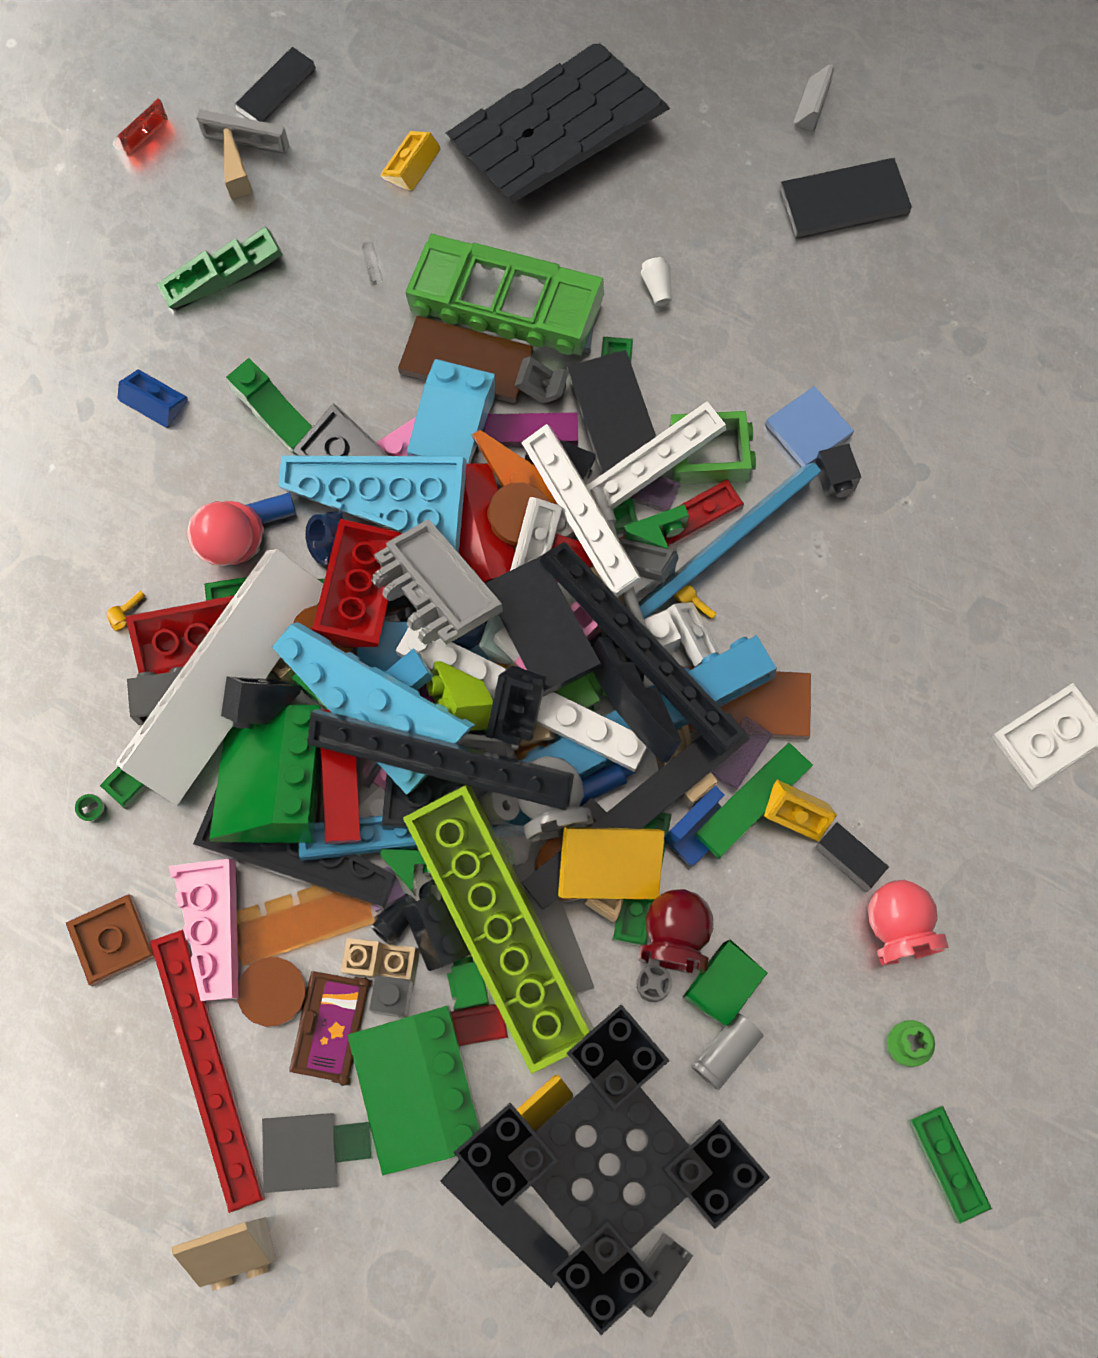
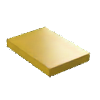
M564 827L558 896L561 898L656 899L660 892L665 831L661 829Z

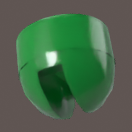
M94 794L82 795L75 803L77 816L85 821L98 819L104 811L102 799ZM98 802V808L84 814L82 808Z

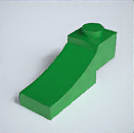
M250 358L246 359L225 377L230 389L251 409L253 415L295 454L293 449L313 426L289 403L271 382L270 378Z

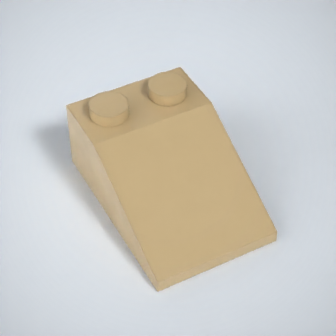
M266 1217L246 1221L171 1247L173 1256L198 1287L211 1284L212 1291L234 1284L232 1276L246 1272L247 1279L269 1272L267 1264L277 1261Z

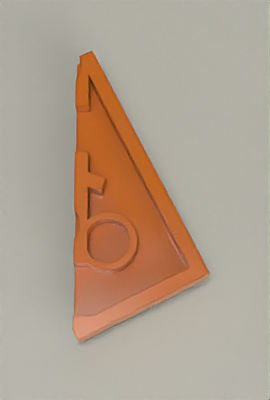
M481 430L471 435L502 487L510 483L523 482L535 486L545 494L550 503L557 504L536 466Z

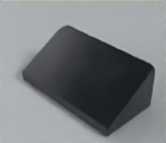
M838 822L815 846L866 892L876 884L889 868L886 863Z

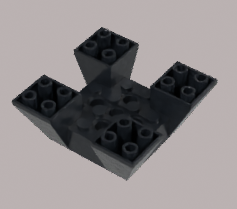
M622 1004L567 1052V1055L588 1085L536 1132L510 1102L454 1152L501 1212L532 1186L577 1241L576 1246L551 1274L601 1336L658 1283L656 1278L632 1250L644 1236L683 1200H686L716 1229L770 1179V1176L721 1119L715 1121L687 1143L647 1096L641 1086L670 1060ZM581 1126H590L596 1132L595 1143L590 1147H582L576 1141L575 1134ZM633 1129L642 1131L646 1137L645 1147L640 1151H633L627 1145V1135ZM608 1153L614 1154L620 1163L619 1170L611 1176L604 1175L599 1167L600 1159ZM585 1178L592 1183L593 1192L586 1200H579L572 1194V1185L577 1179ZM632 1182L640 1184L643 1189V1197L636 1204L627 1203L623 1196L624 1188Z

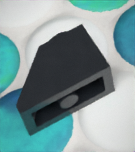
M227 676L221 716L233 721V726L238 728L252 729L254 724H268L301 693L302 686L287 680Z

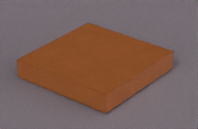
M127 894L65 922L89 986L97 985L154 959L150 939L131 894Z

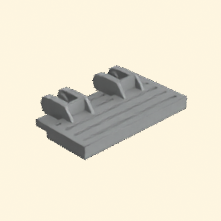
M429 519L386 543V548L374 554L375 559L382 568L373 574L371 581L378 588L386 585L382 594L389 601L396 600V598L405 595L414 605L417 611L410 615L406 624L413 631L424 627L417 637L424 645H428L439 638L447 645L503 612L502 603Z

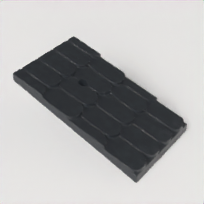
M598 43L590 45L564 64L558 63L522 89L513 90L487 109L481 108L447 131L446 134L495 186L514 203L668 111L670 108L656 92L652 91L623 62L618 60L605 46Z

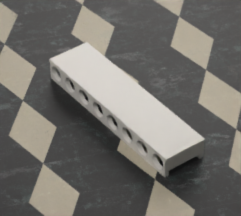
M267 550L115 764L121 770L177 806L233 726V721L221 716L226 677L265 679L280 658V655L272 646L286 629L293 624L295 617L301 611L318 604L323 583L280 550Z

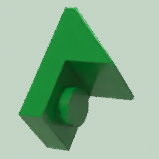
M683 504L625 525L623 538L669 549L664 535L673 537L683 532L684 528H687L689 519L687 509Z
M381 849L383 860L416 896L418 870H423L422 874L432 876L420 851Z

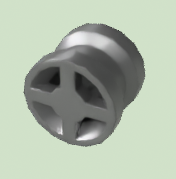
M659 965L645 967L640 972L636 981L638 994L643 1000L656 1003L662 1001L669 994L672 987L670 973Z

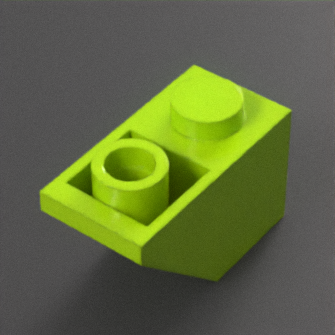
M435 661L432 669L434 677L426 683L428 694L433 696L436 704L439 703L448 708L449 713L461 720L467 719L474 723L475 726L470 731L487 729L493 699L484 682L442 661Z

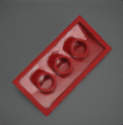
M488 463L466 464L459 554L484 583H487L510 571L515 549L513 545L506 544L495 536L488 520L487 511L490 501L498 491L493 471Z
M344 519L339 520L312 627L314 632L341 647H378L388 599L382 594L386 585L378 588L371 581L373 574L382 568L375 559L374 554L386 548L387 542L403 533Z
M235 595L125 616L138 673L155 672L162 674L169 673V670L175 667H184Z

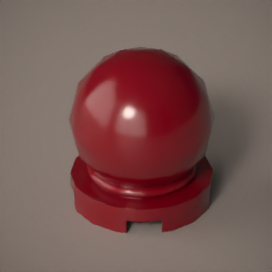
M686 889L666 891L659 895L649 907L645 917L646 933L651 942L640 946L638 961L648 964L649 958L659 960V966L668 970L693 973V968L697 967L696 969L704 974L707 971L709 958L702 955L700 950L708 944L714 929L712 911L708 903L697 893Z

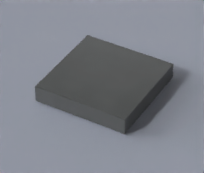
M335 1113L262 1118L263 1193L337 1187Z

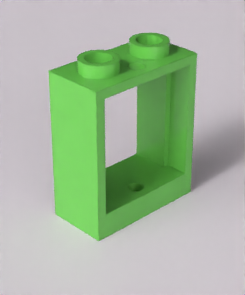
M746 411L716 412L726 424L727 430L737 429L740 462L688 464L687 458L672 467L673 485L721 483L726 479L729 482H748L751 470L756 469L755 451H750L749 441H753L752 422H747ZM671 414L669 427L688 414Z

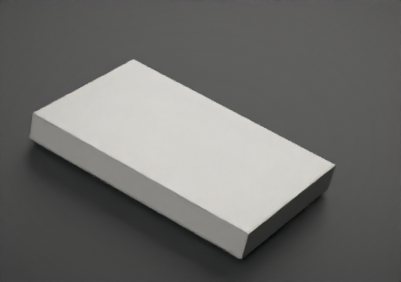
M1072 683L991 737L1032 791L1098 748V714L1075 684Z

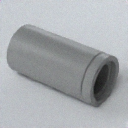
M738 1013L729 1026L723 1028L693 1064L692 1068L707 1083L719 1091L764 1035L752 1022Z

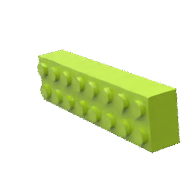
M465 785L403 817L530 1073L533 1074L568 1056L567 1052L593 1030L594 1027L472 786Z

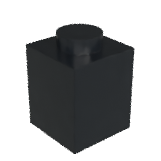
M850 444L819 451L815 463L821 470L818 477L826 498L835 495L840 498L852 494L859 484L861 474Z

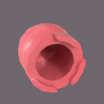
M215 501L202 506L192 516L187 536L191 549L202 560L218 566L236 565L249 561L259 552L264 527L260 516L252 507L234 501Z
M904 879L888 882L874 892L868 905V918L875 936L885 943L884 948L877 951L881 966L898 964V959L913 954L916 960L945 951L944 949L949 948L945 934L933 932L938 917L936 904L929 891L916 883Z

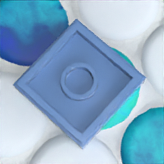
M815 386L766 419L765 423L802 467L815 462L819 451L837 447L854 433L850 425Z

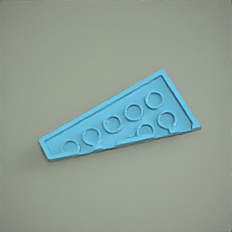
M281 456L278 486L281 489L400 533H405L429 519L459 553L467 460L463 456Z
M299 622L291 624L272 646L300 679L334 714L458 744L475 726L474 723L467 719L461 720L449 713V709L441 704L435 705L421 697L418 691L377 667L371 668L359 661L360 658L351 652L345 653L331 644L330 640ZM377 762L406 795L413 792L428 776Z

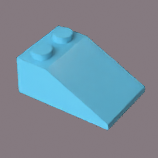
M435 359L425 382L407 449V456H463L467 460V464H470L477 446L471 435L478 430L482 431L495 398V374Z

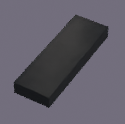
M292 46L235 103L236 110L250 120L262 122L315 69L314 61Z

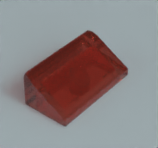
M159 98L155 100L119 133L113 142L114 147L128 157L168 120L162 101Z

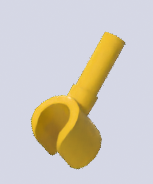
M685 585L673 595L678 603L693 602L699 610L711 619L717 614L698 598L696 591L690 585Z
M139 591L121 607L113 606L107 611L108 622L114 631L122 630L127 626L125 614L145 597L143 592Z

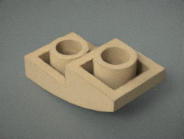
M347 938L341 973L375 978V975L408 979L414 984L420 950L414 947L383 944L378 941Z

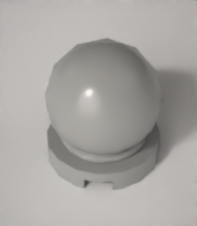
M545 756L530 761V763L574 773L570 804L566 810L516 798L522 812L531 818L530 822L523 826L527 841L532 839L533 842L556 839L563 837L561 830L564 827H590L593 825L594 822L590 809L580 807L584 796L583 782L576 768L559 757Z

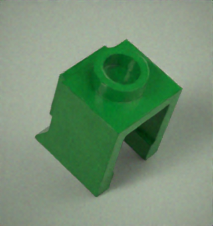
M465 957L453 962L451 967L452 973H448L447 977L451 997L453 1000H456L453 1007L454 1011L490 1005L485 981L476 963L473 962V957Z

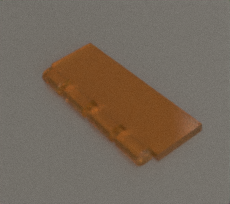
M312 886L297 891L300 904L296 906L294 905L292 895L287 894L264 902L267 912L265 916H262L258 904L238 910L237 945L242 966L252 964L262 958L274 957L371 925L374 919L369 904L336 893L327 895L326 890Z

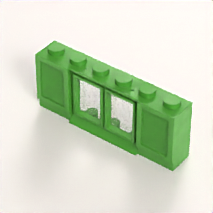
M431 233L422 250L405 294L410 311L419 316L427 317L429 315L440 318L449 324L459 323L470 326L473 330L479 332L489 331L499 334L505 339L511 340L515 338L526 341L535 347L545 346L556 349L565 355L575 354L582 356L604 297L603 277L560 267L557 263Z

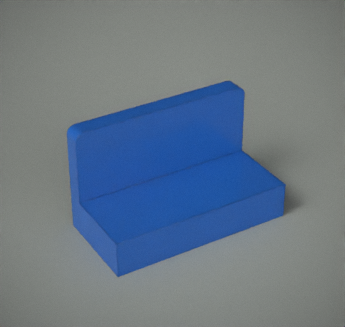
M716 786L664 837V841L691 867L709 851L695 834L722 807L718 802L725 794Z

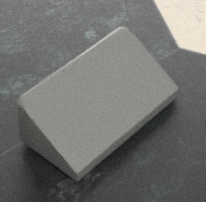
M829 64L808 80L794 120L795 126L811 131L816 129L831 84L834 65Z

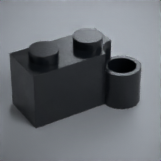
M434 879L427 881L421 886L419 890L420 900L402 907L428 971L442 968L471 955L442 895L441 899L437 900L434 894H431L432 885L437 886Z

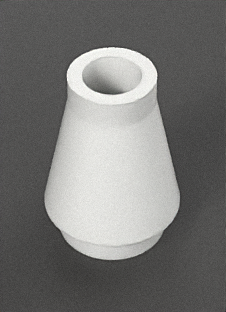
M655 257L645 261L642 264L643 270L641 275L653 297L654 304L661 306L672 301L670 264L666 263L663 257Z

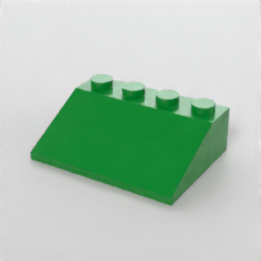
M287 705L268 724H254L252 729L231 727L223 740L210 842L313 843L321 771L320 747L307 743L310 714L315 709L321 710L320 705Z
M447 1005L348 1034L382 1175L457 1157L454 1152L480 1130L481 1125L450 1006Z

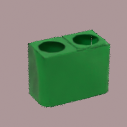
M729 939L718 948L708 962L707 971L704 974L699 973L683 995V998L720 1026L726 1027L733 1021L768 972Z

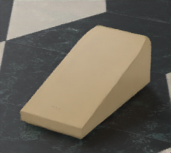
M226 128L224 129L225 185L230 198L235 199L250 194L253 190L232 133Z

